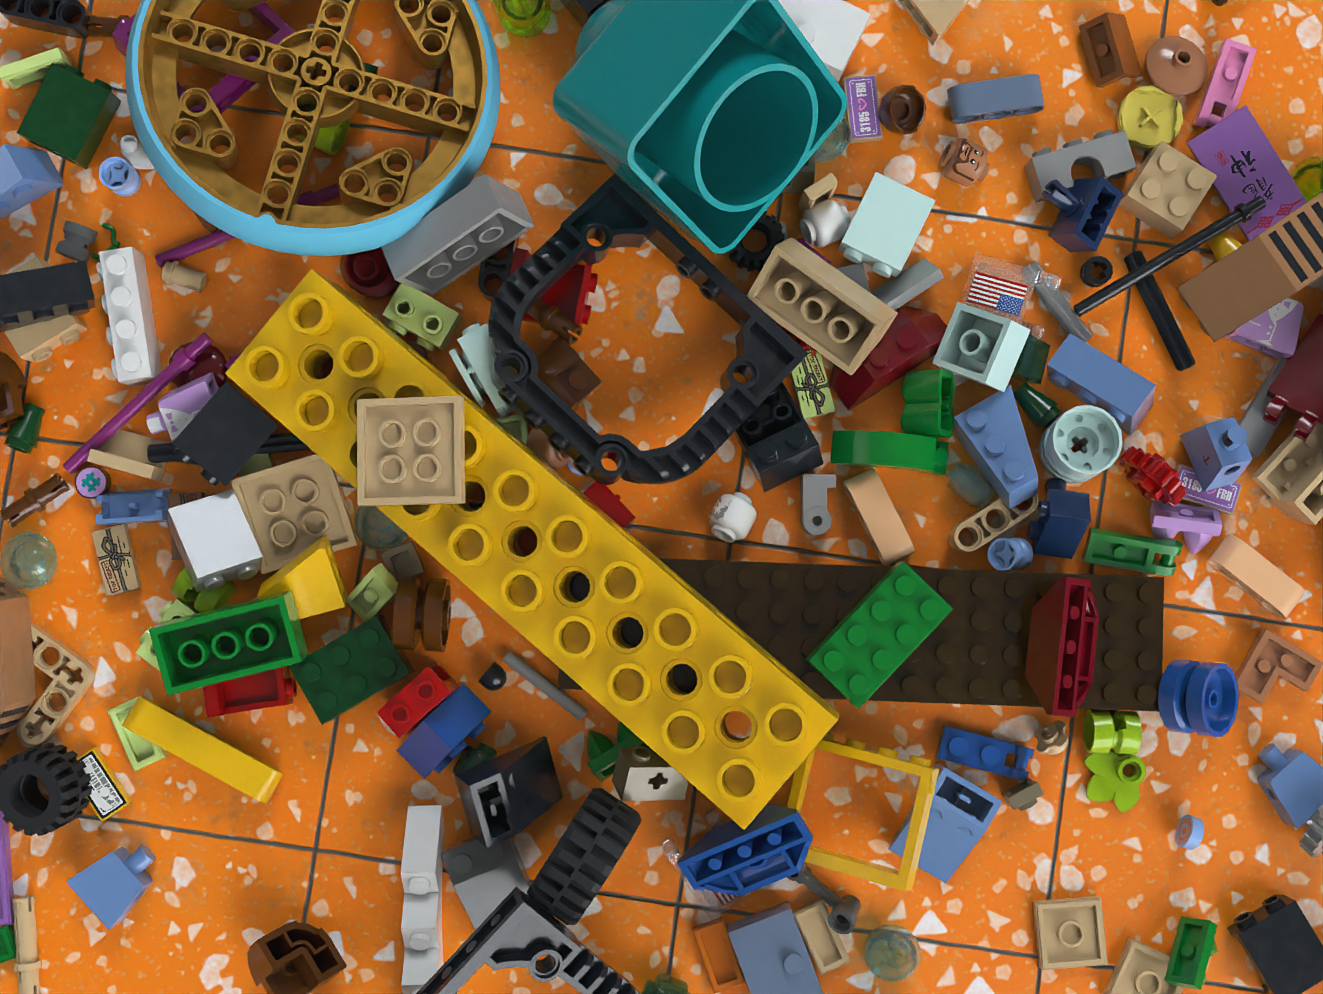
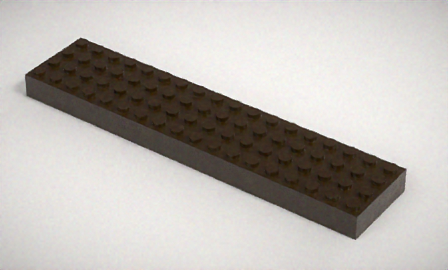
M658 558L822 699L847 700L805 658L892 567ZM911 568L953 610L867 700L1042 707L1025 677L1032 608L1061 576L1091 581V592L1095 598L1099 614L1092 685L1085 700L1078 708L1159 712L1158 692L1162 678L1164 577ZM583 573L576 574L570 582V591L576 600H584L590 592L589 579ZM628 618L621 627L623 640L632 647L640 644L644 633L642 625L638 620ZM679 664L673 672L675 685L683 692L690 693L694 691L698 679L696 672L687 664ZM559 668L558 689L584 690Z

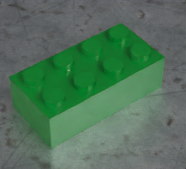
M904 561L897 562L805 660L854 707L859 709L946 618L953 608Z
M292 590L160 622L149 629L167 696L300 663L309 655Z

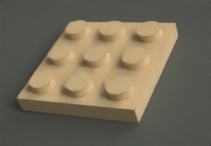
M435 396L357 399L358 506L465 503L464 397Z
M317 454L231 480L234 493L263 556L261 574L281 569L323 536L328 535L333 552L359 544L335 470Z

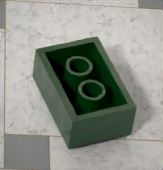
M383 615L372 617L312 652L302 662L289 666L322 725L416 672L403 649H395L393 631Z

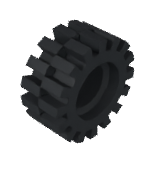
M765 211L750 228L758 229L765 234L767 245L762 251H748L743 246L741 239L733 249L726 252L729 254L731 262L737 263L738 268H747L748 272H753L754 269H758V272L761 271L775 245L785 240V235L782 233L783 227L781 223L778 224L776 222L777 218L773 214L770 217L767 215V211Z

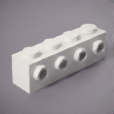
M132 246L99 252L100 262L97 263V273L100 281L104 283L105 294L102 295V306L105 313L109 316L110 323L106 333L109 344L113 346L115 359L111 361L112 372L115 378H118V382L131 387L149 384L162 372L144 254Z

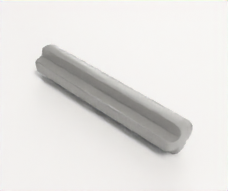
M1034 261L1021 271L1022 275L1068 335L1071 333L1084 342L1088 341L1092 337V333L1039 263Z

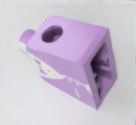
M1286 298L1227 334L1224 338L1273 358L1286 359L1294 355L1304 306L1298 301Z
M213 372L164 394L158 401L160 412L149 414L146 417L150 432L155 434L168 430L173 441L219 389Z

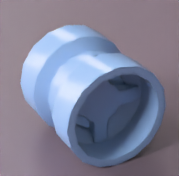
M108 158L103 161L99 168V179L103 185L119 196H132L141 187L140 173L123 158Z
M998 538L990 544L987 555L990 564L996 570H1021L1030 565L1033 559V549L1024 538Z

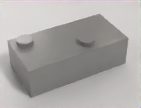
M484 174L473 179L467 187L424 216L419 223L401 238L381 248L396 281L433 296L535 225L521 194L491 176Z

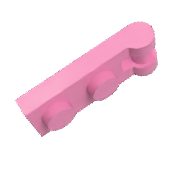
M1228 38L1222 42L1200 107L1194 117L1193 125L1204 128V126L1212 127L1236 111L1257 51L1256 48ZM1213 106L1223 109L1220 116L1211 113Z

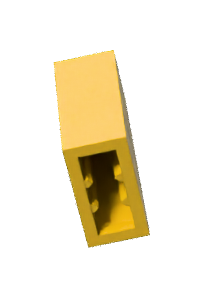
M328 535L319 538L260 585L257 598L292 590L299 619L344 608L347 591Z

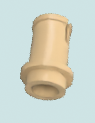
M176 260L172 263L167 261L163 267L161 279L166 281L168 286L176 284L201 293L206 284L207 273L181 266Z

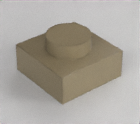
M413 541L381 554L388 572L395 577L397 582L401 576L415 577L426 572Z
M1030 778L1027 782L1024 781L1001 793L1007 806L1014 810L1019 808L1020 811L1034 806L1038 802L1036 798L1044 794L1038 782Z

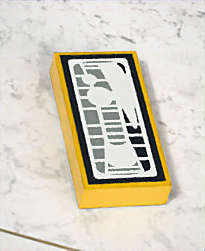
M97 747L92 748L77 758L79 762L84 761L87 766L83 768L85 774L90 773L91 781L87 782V784L92 787L91 795L85 798L89 800V804L101 822L106 821L133 802Z

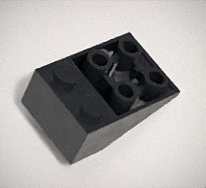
M783 382L734 432L764 492L823 464L819 443Z
M545 736L454 775L471 835L486 848L519 834L563 798L547 737Z

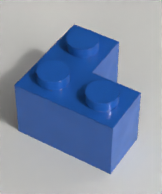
M463 683L421 722L396 751L424 779L433 770L439 774L467 746L463 740L467 736L473 740L486 727L482 721L491 713V710Z

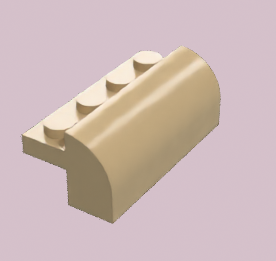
M1319 422L1306 441L1293 436L1295 428L1251 477L1268 494L1266 499L1274 507L1298 522L1316 525L1323 517V424Z

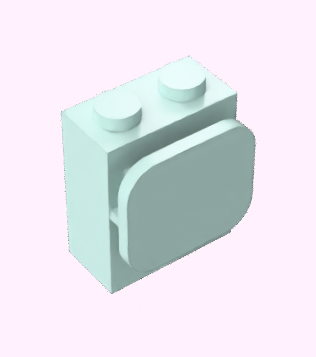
M876 172L838 249L843 251V256L855 263L863 261L872 265V270L881 276L889 278L892 275L897 277L936 200Z
M476 323L462 331L463 336L457 339L464 351L462 353L463 357L460 356L456 349L449 351L476 402L481 407L486 405L487 403L483 395L484 393L487 394L497 412L504 417L518 408L515 405L509 406L498 395L499 390L492 383L491 372L495 358L489 343L488 325L486 323L480 326L479 323ZM511 366L501 368L505 375L510 377L516 376Z

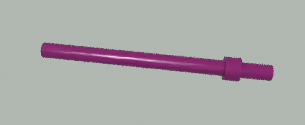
M335 183L315 192L309 190L299 194L297 204L318 206L321 203L339 197V187ZM220 229L155 255V259L161 268L164 267L167 261L171 263L175 260L179 261L236 237Z
M203 332L186 349L181 348L172 357L173 361L65 461L63 467L68 472L74 473L88 459L90 449L98 450L183 370L188 371L197 362L196 358L213 343L211 337Z

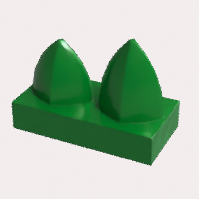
M620 721L617 727V740L619 743L617 745H614L603 734L592 730L588 732L587 752L590 762L587 764L601 782L614 774L620 748H633L635 746L650 748Z
M1181 916L1165 976L1166 982L1174 986L1196 990L1202 989V985L1207 981L1206 969L1209 957L1218 952L1214 939L1217 929L1216 924L1210 920Z

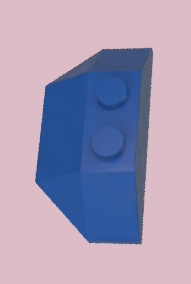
M768 804L745 830L733 820L710 829L678 859L677 864L694 890L704 891V889L717 893L742 896L800 872L813 841V835L797 809Z

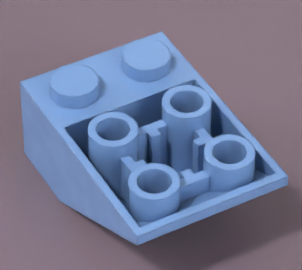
M937 763L935 767L939 768V773L917 867L947 883L986 832L1003 801ZM914 804L888 847V850L900 857H903Z

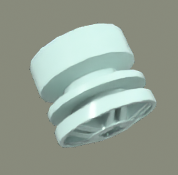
M1092 405L1076 406L1064 412L1042 433L1038 446L1039 456L1045 470L1054 478H1061L1069 484L1083 483L1112 466L1120 455L1123 441L1121 429L1115 418L1104 409ZM1077 443L1080 449L1074 453L1071 447Z

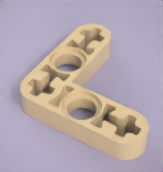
M31 622L32 641L41 642L42 639L44 640L37 647L33 645V650H35L33 653L34 665L53 678V681L20 726L22 739L30 745H38L48 742L53 738L95 679V671L88 661L40 626ZM50 646L56 648L59 653V659L54 665L47 664L43 658L44 651ZM65 665L73 670L82 669L81 676L84 680L73 682L72 680L75 675L65 669L59 673L58 670ZM54 693L62 694L66 700V705L60 712L53 710L50 706V698ZM46 715L55 718V721L49 719L41 726V731L44 732L43 735H33L35 729L32 727V724L41 723Z

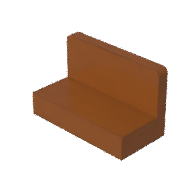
M1106 12L1078 26L1096 87L1103 88L1124 77L1137 78L1142 76L1124 15Z

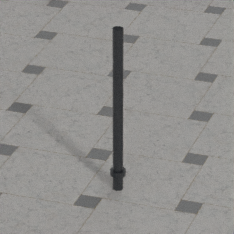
M1258 196L1246 204L1239 203L1234 206V211L1075 304L1073 306L1075 313L1081 317L1239 222H1248L1252 218L1251 215L1266 207L1264 198Z

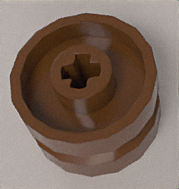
M401 576L396 589L393 613V641L395 649L415 650L421 637L425 651L444 652L451 623L450 580L431 578L424 592L423 583L420 578Z

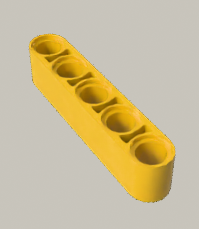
M139 695L122 723V726L265 804L269 801L284 775L278 769Z

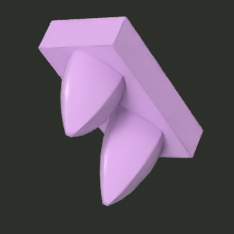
M1151 500L1149 515L1152 533L1156 539H1172L1179 531H1184L1185 544L1190 553L1194 555L1208 544L1212 536H1220L1223 524L1218 509L1177 504L1171 507L1167 503L1163 504L1161 501Z

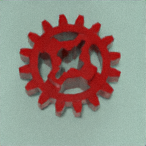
M1132 446L1118 459L1120 461L1119 465L1125 469L1124 472L1127 474L1125 476L1126 480L1148 500L1151 498L1159 499L1163 504L1167 503L1172 507L1173 505L1176 506L1186 495V488L1181 485L1182 481L1178 479L1179 473L1159 454L1145 453L1141 448L1137 450Z

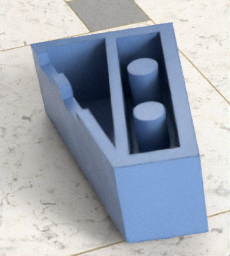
M3 144L0 147V219L64 185L47 151Z
M1071 333L1047 364V375L1050 376L1049 380L1061 389L1069 390L1087 405L1104 409L1115 418L1118 426L1130 436L1153 406L1156 384Z
M1011 385L1006 387L1005 392L998 391L954 417L955 436L1009 510L1038 493V474Z

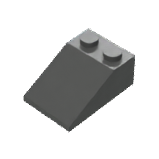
M471 837L445 848L441 853L453 887L475 930L516 886L527 894L526 892L531 885L513 837L488 848L474 837Z

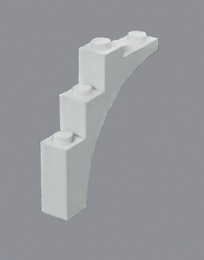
M442 805L408 806L400 873L405 893L401 932L405 946L401 982L403 994H416L444 964L442 940L443 859L441 853L444 847L445 822Z

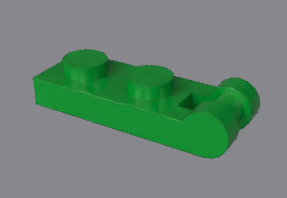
M1090 527L1082 558L1083 562L1162 576H1173L1176 569L1174 560L1176 556L1180 555L1183 544L1171 538H1164L1162 540ZM1155 553L1162 554L1161 559L1154 560Z

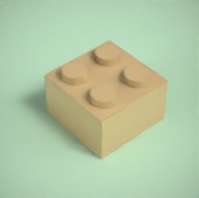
M1161 141L1146 156L1123 192V197L1118 206L1171 239L1183 231L1217 178V175Z

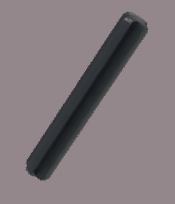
M1140 250L1132 252L1124 258L1129 272L1147 262ZM1152 274L1136 283L1177 370L1183 371L1195 365V359L1154 275Z

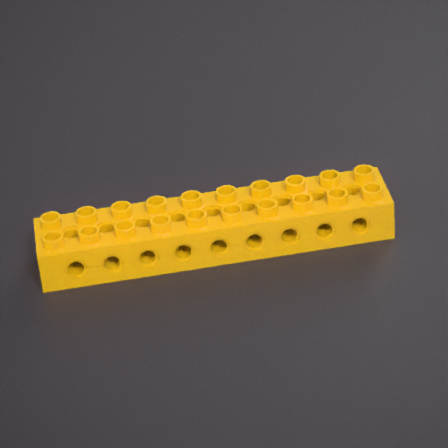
M311 269L225 373L355 489H357V399L435 396L464 397L465 503L376 507L743 830L748 827L838 721L840 714L339 284ZM332 358L333 369L330 375L324 378L322 367L327 360ZM481 485L486 494L485 502L481 508L474 511L469 502V494L473 488ZM527 529H533L538 539L537 547L533 553L526 556L519 546V538ZM578 573H583L590 583V592L582 601L576 600L570 591L572 577ZM628 618L638 620L644 631L643 639L636 647L628 645L621 635V627ZM679 664H687L696 672L698 678L697 685L694 691L690 693L683 692L674 683L673 672ZM741 711L750 718L752 723L750 736L737 738L730 734L725 724L729 712Z

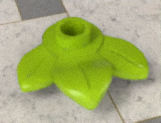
M1109 751L1108 753H1092L1085 758L1084 764L1094 773L1086 787V797L1089 800L1103 802L1113 799L1121 813L1130 810L1136 805L1140 797L1139 784L1146 775L1145 764L1138 756L1133 754H1122L1119 756ZM1127 764H1130L1133 768L1129 776L1123 774V768Z

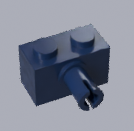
M1102 176L1075 179L1074 187L1070 191L1058 180H1052L1045 186V189L1051 193L1043 191L1042 196L1058 207L1060 212L1048 236L1069 252L1096 251L1123 197V193Z
M1051 478L1044 485L1046 496L1044 501L1038 502L1035 521L1031 520L1029 522L1027 538L1032 540L1033 554L1072 559L1091 521L1089 493L1067 491L1066 482L1063 479Z

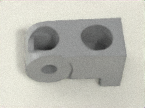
M836 474L800 475V522L803 530L810 535L824 534L831 527L832 519L827 511V489L836 488Z

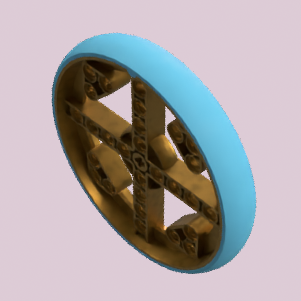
M205 0L141 1L130 30L125 70L127 101L135 131L149 160L169 188L190 209L207 222L238 239L273 251L302 256L347 255L385 246L401 238L419 223L424 216L467 187L481 166L490 147L498 121L500 72L491 30L476 0H394V22L418 63L427 70H437L444 65L447 55H449L453 76V98L366 72L359 53L347 41L360 0H322L314 28L292 33L285 37L278 45L193 20L192 18ZM224 0L225 5L229 9L237 12L246 11L268 1ZM412 8L415 10V12L405 13L402 11V9ZM332 17H339L340 19H342V21L338 23L330 22L328 19ZM444 18L447 20V22L438 23L434 19ZM182 36L191 37L187 42L177 41ZM215 46H222L225 48L221 52H213L210 50ZM329 46L333 50L331 52H322L319 48ZM433 46L438 48L439 51L433 53L427 51L425 48ZM247 56L258 57V59L254 62H246L243 60ZM178 59L266 85L272 101L281 113L285 115L261 194L240 184L222 171L231 169L238 161L235 138L212 98L205 90L190 88L183 92L179 100L177 90ZM283 65L292 68L287 72H280L276 70L278 67ZM346 85H353L357 89L353 92H346L342 88ZM386 95L390 99L385 102H379L374 97ZM415 104L422 109L414 112L409 110L407 106ZM197 105L206 107L199 113L190 111L192 107ZM304 105H311L315 107V109L311 112H303L300 110V108ZM355 112L440 137L431 154L412 174V158L410 154L400 147L389 148L342 172L339 177V193L344 205L304 206L297 204L320 128H329L341 124ZM449 114L454 117V120L444 121L439 116ZM294 135L306 137L303 142L299 143L290 140ZM184 136L195 137V140L188 144L179 142ZM220 145L229 147V150L222 154L213 151L214 148ZM396 163L403 165L405 169L400 172H394L388 167ZM285 165H293L297 168L292 173L280 171ZM351 184H358L362 186L363 190L352 193L346 188ZM388 193L394 195L396 199L388 203L382 201L379 197L382 194ZM276 195H283L287 198L282 204H274L270 201Z

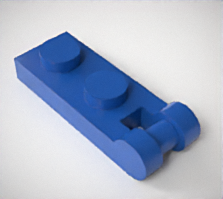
M943 725L935 757L1027 782L1029 772L1026 771L1028 760L1033 758L1035 749ZM1007 753L1016 755L1013 767L1004 765Z

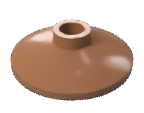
M1178 36L1163 37L1152 44L1145 57V68L1150 80L1157 88L1167 94L1174 96L1190 95L1196 92L1207 78L1208 65L1206 58L1199 47L1188 39Z

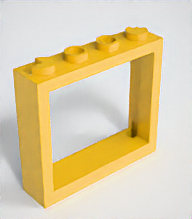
M827 733L794 772L787 807L797 809L799 814H801L815 749L920 776V782L900 870L813 845L809 847L804 862L902 891L913 889L939 768L930 766L931 760L911 755L910 761L898 758V751L884 747H879L878 752L865 749L866 743L849 738L846 739V743L833 741L834 734Z

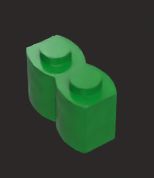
M944 369L906 372L901 385L905 407L900 419L901 428L905 434L933 438H950L952 436L954 427L952 403L955 390L953 372Z

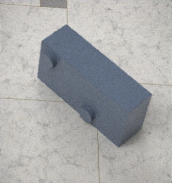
M788 901L726 925L729 938L751 994H823Z

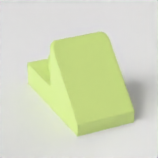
M380 563L370 570L347 596L346 601L363 622H366L381 613L395 601L398 582Z

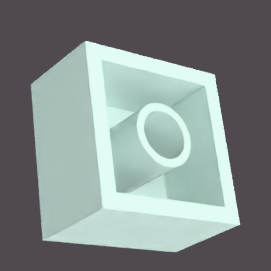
M957 302L932 364L959 376L1005 392L1031 330L1013 320Z

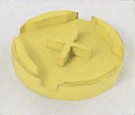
M1155 85L1140 86L1133 90L1119 104L1116 114L1118 131L1125 130L1129 144L1133 148L1143 151H1151L1161 141L1169 144L1180 132L1183 122L1182 107L1178 100L1175 101L1174 97L1163 92Z

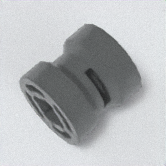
M66 221L63 227L65 240L58 242L55 252L76 261L85 260L87 264L90 257L87 247H90V244L95 242L98 232L83 225Z

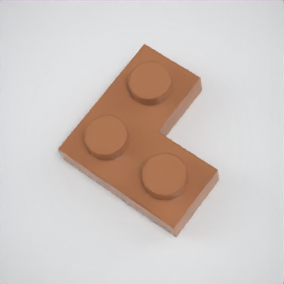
M1261 629L1235 675L1238 691L1258 703H1263L1277 677H1280L1298 689L1308 692L1323 666V662L1267 629Z

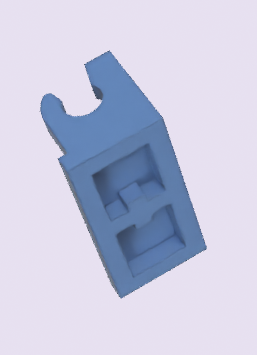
M172 489L110 492L98 495L96 502L101 503L102 513L95 515L96 524L113 526L167 522L169 509L168 494H172Z

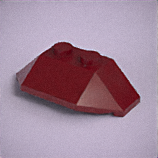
M902 305L895 310L898 314L883 338L851 376L833 363L830 387L847 411L855 408L905 375L907 371H911L936 354L947 329V325L937 313Z
M1061 576L1032 608L1025 677L1048 715L1076 717L1079 712L1078 707L1085 700L1092 685L1099 614L1095 598L1091 592L1092 585L1090 580Z

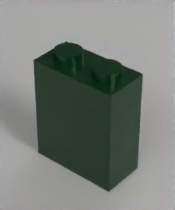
M52 63L16 133L28 142L87 170L121 100L112 93L114 88L97 78H95L94 82L84 79L85 74L70 65L66 64L63 69Z

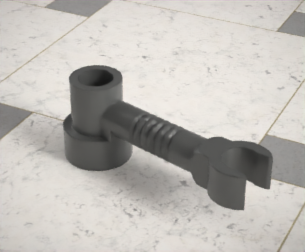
M806 862L803 863L800 872L786 877L799 884H804L832 907V911L828 916V924L835 932L849 934L853 930L858 920L857 913L861 908V903L857 897L845 895L841 898L811 873V869L807 866Z

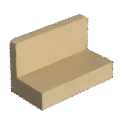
M120 429L101 446L100 451L90 449L87 461L161 481L166 462H149L147 447L152 444L168 442Z

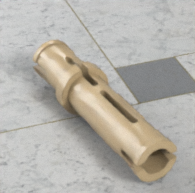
M22 896L19 899L13 898L16 963L13 966L14 971H17L18 994H41L39 968L42 967V960L38 959L35 896Z

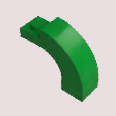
M833 431L831 464L849 467L893 468L932 475H946L948 443L937 441V438L882 431Z

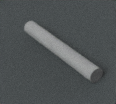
M511 650L503 658L502 661L579 721L588 712L587 709L561 689H558L556 685Z

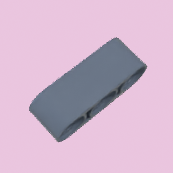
M1038 74L958 84L947 90L953 124L1028 115L1045 108L1040 75Z

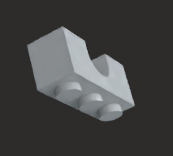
M1106 130L1094 135V140L1083 143L1082 139H1075L1065 143L1063 149L1052 152L1051 148H1045L1032 154L1033 158L1027 162L1024 168L1035 203L1047 200L1042 196V192L1047 191L1049 194L1051 193L1045 189V186L1052 180H1058L1070 191L1074 187L1071 176V167L1073 165H1084L1092 171L1094 177L1102 176L1107 181L1128 176L1137 166L1125 130L1118 133H1113V130Z

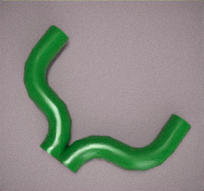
M103 223L102 227L111 231V242L115 245L110 246L106 251L119 249L120 242L116 241L115 228ZM92 253V258L100 260L98 254Z

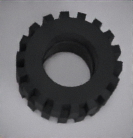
M46 743L35 746L6 760V764L0 767V811L5 815L2 819L6 824L11 822L13 824L12 829L17 832L24 829L25 835L32 836L37 834L42 836L79 817L83 813L82 809L86 808L89 804V800L85 797L91 795L92 787L87 784V782L91 781L90 773L85 774L83 769L87 766L84 761L79 762L76 759L78 754L73 750L67 752V747L61 744L55 746L54 743ZM37 778L45 784L49 794V801L39 792Z

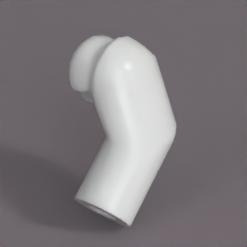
M126 135L121 138L120 151L132 167L136 169H155L135 136Z

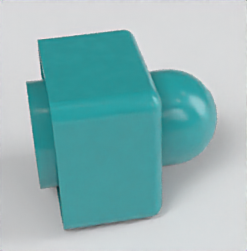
M610 0L598 8L583 26L576 43L574 65L557 84L552 99L556 114L637 195L717 254L726 253L739 243L839 124L847 107L845 92L778 0Z

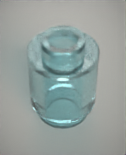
M969 462L963 466L957 463L946 476L949 480L947 487L970 507L975 506L979 510L982 509L996 493L987 478Z

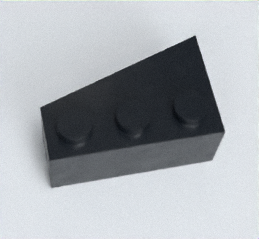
M85 260L0 275V333L39 322L50 321L65 315H83L90 312L89 309L95 308V298Z

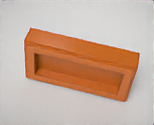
M723 916L692 927V932L714 994L746 983Z

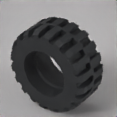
M593 788L528 888L527 895L566 925H576L642 821L639 812L604 789Z

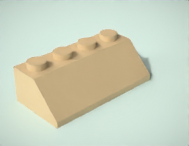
M792 237L775 245L747 294V297L769 317L850 376L880 342L898 312Z

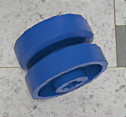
M1175 659L1169 663L1162 674L1158 692L1159 713L1164 725L1170 731L1181 733L1196 732L1198 735L1222 737L1229 732L1235 721L1239 698L1237 679L1233 670L1224 663H1200L1199 661Z

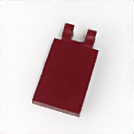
M1321 313L1296 347L1294 355L1288 359L1266 394L1272 400L1265 408L1264 412L1266 414L1263 420L1275 426L1287 407L1301 414L1302 417L1295 425L1296 430L1293 436L1303 441L1308 439L1318 422L1323 424V314Z

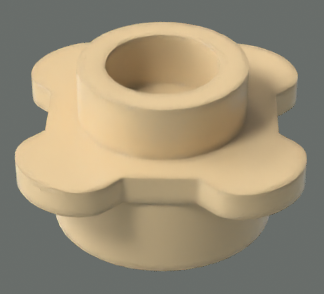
M1058 720L1053 724L1040 726L1035 730L1034 736L1038 739L1036 749L1039 753L1055 755L1061 753L1067 747L1068 737L1064 733L1066 725L1063 721Z

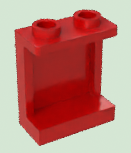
M515 248L510 275L532 256L528 250ZM576 264L540 298L550 306L556 305L559 307L564 316L581 327L582 324H589L592 306L587 305L589 292L595 293L598 281V274L593 273V264ZM528 314L522 320L540 324V322Z
M437 663L432 668H425L378 711V715L397 737L401 738L415 729L460 686L440 663Z
M289 665L204 686L203 694L207 718L293 704V697L297 696V684L295 678L290 677Z

